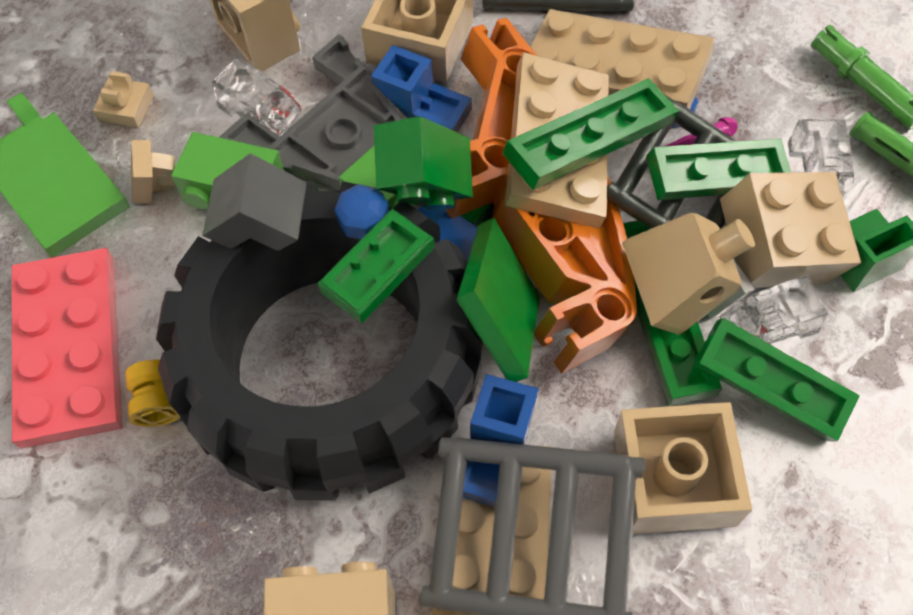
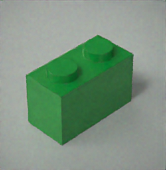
M421 116L373 125L377 190L397 195L398 202L401 203L423 202L424 209L427 210L451 209L455 207L454 200L473 198L469 137Z

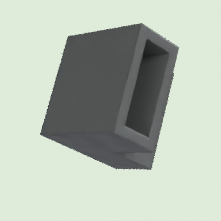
M251 153L214 179L202 236L230 249L249 238L277 251L298 240L307 182Z

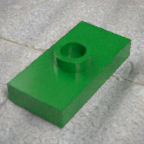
M391 209L318 283L320 293L362 324L435 248L434 238Z

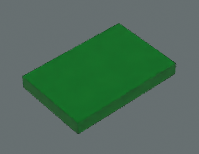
M492 218L478 226L457 302L507 380L518 382L528 378L540 295L495 218Z

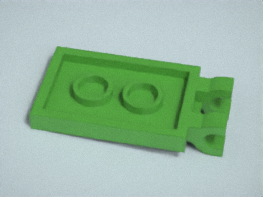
M22 92L6 101L18 116L17 118L22 126L0 139V192L51 258L57 256L131 207L125 196L55 112L42 119Z

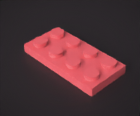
M102 248L12 265V443L23 449L123 429L113 256L109 250Z

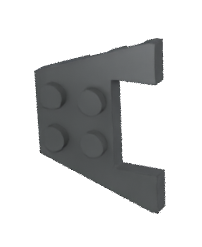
M338 34L312 57L315 69L334 81L338 86L284 134L277 136L246 113L219 138L278 150L284 170L287 173L340 190L339 176L374 146L373 125L403 119L388 98L372 83L367 75L365 66L359 58L356 59L351 53L344 37Z

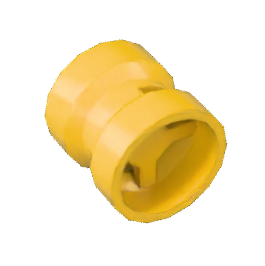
M159 359L137 362L129 366L125 371L127 390L132 392L133 397L128 403L129 422L135 426L159 427L171 424L181 418L169 404L158 371Z

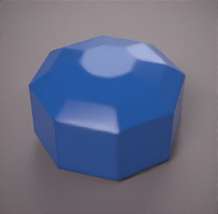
M358 184L340 193L334 211L337 222L346 236L362 239L389 212V205L383 194L376 187Z

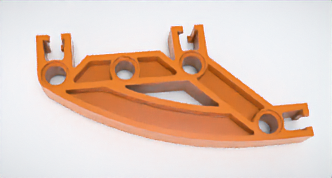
M506 17L496 21L490 39L487 36L488 29L483 24L472 27L460 58L485 92L473 140L470 141L473 198L454 200L455 207L445 209V211L452 219L486 204L493 203L495 205L492 218H495L520 263L549 303L555 305L548 309L535 329L534 336L541 346L545 347L554 341L551 337L552 334L568 328L574 331V333L565 337L567 344L553 362L560 373L563 374L611 348L634 321L637 314L635 281L622 244L627 237L620 210L609 200H607V217L599 229L505 206L509 161L503 156L502 152L507 141L511 139L517 65L523 52L536 55ZM607 175V185H609L610 181Z

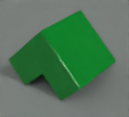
M877 208L850 220L861 263L840 276L854 293L902 270L913 257V221L906 215L889 223Z

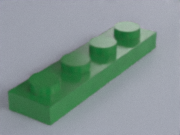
M647 78L508 140L502 154L531 189L535 190L671 124L679 110Z
M637 220L623 223L627 239L650 230ZM635 281L637 315L668 405L674 406L718 396L722 390L719 379L693 365L705 343L698 322L679 335L651 326Z

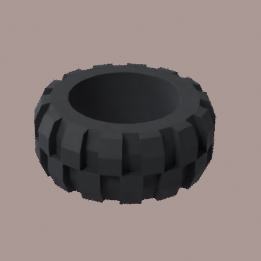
M314 181L307 182L298 240L279 251L251 238L230 249L211 240L209 242L198 236L180 260L174 276L182 290L166 291L161 305L156 340L165 352L161 355L158 371L169 404L187 426L188 432L206 454H211L224 466L229 475L262 492L279 487L289 490L295 500L336 501L339 497V489L365 484L368 494L406 478L404 472L405 465L420 454L425 458H433L439 451V439L441 437L451 438L458 430L457 416L463 406L473 402L482 368V340L457 302L467 262L458 246L448 239L441 241L440 226L410 204L398 202L394 208L389 207V211L391 209L395 210L432 236L435 247L390 294L407 309L417 323L413 339L399 363L381 381L354 397L332 404L294 406L273 402L260 397L241 385L240 361L247 337L265 311L287 294L302 287L319 283L361 240L346 236L337 222L334 211L340 193L358 184L342 181L339 192H319Z

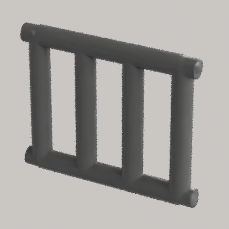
M441 437L439 439V457H444L445 461L429 586L423 585L419 596L420 606L473 615H632V612L626 610L636 478L642 479L643 472L645 471V458L631 457L623 454L467 438ZM467 461L500 465L486 592L452 588ZM522 467L556 471L544 599L509 595ZM579 473L613 477L603 607L567 602Z

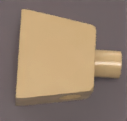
M688 213L622 242L651 326L678 335L685 332L740 289L742 281L733 258L755 246L750 230L741 220L737 219L720 229L716 223L696 213Z

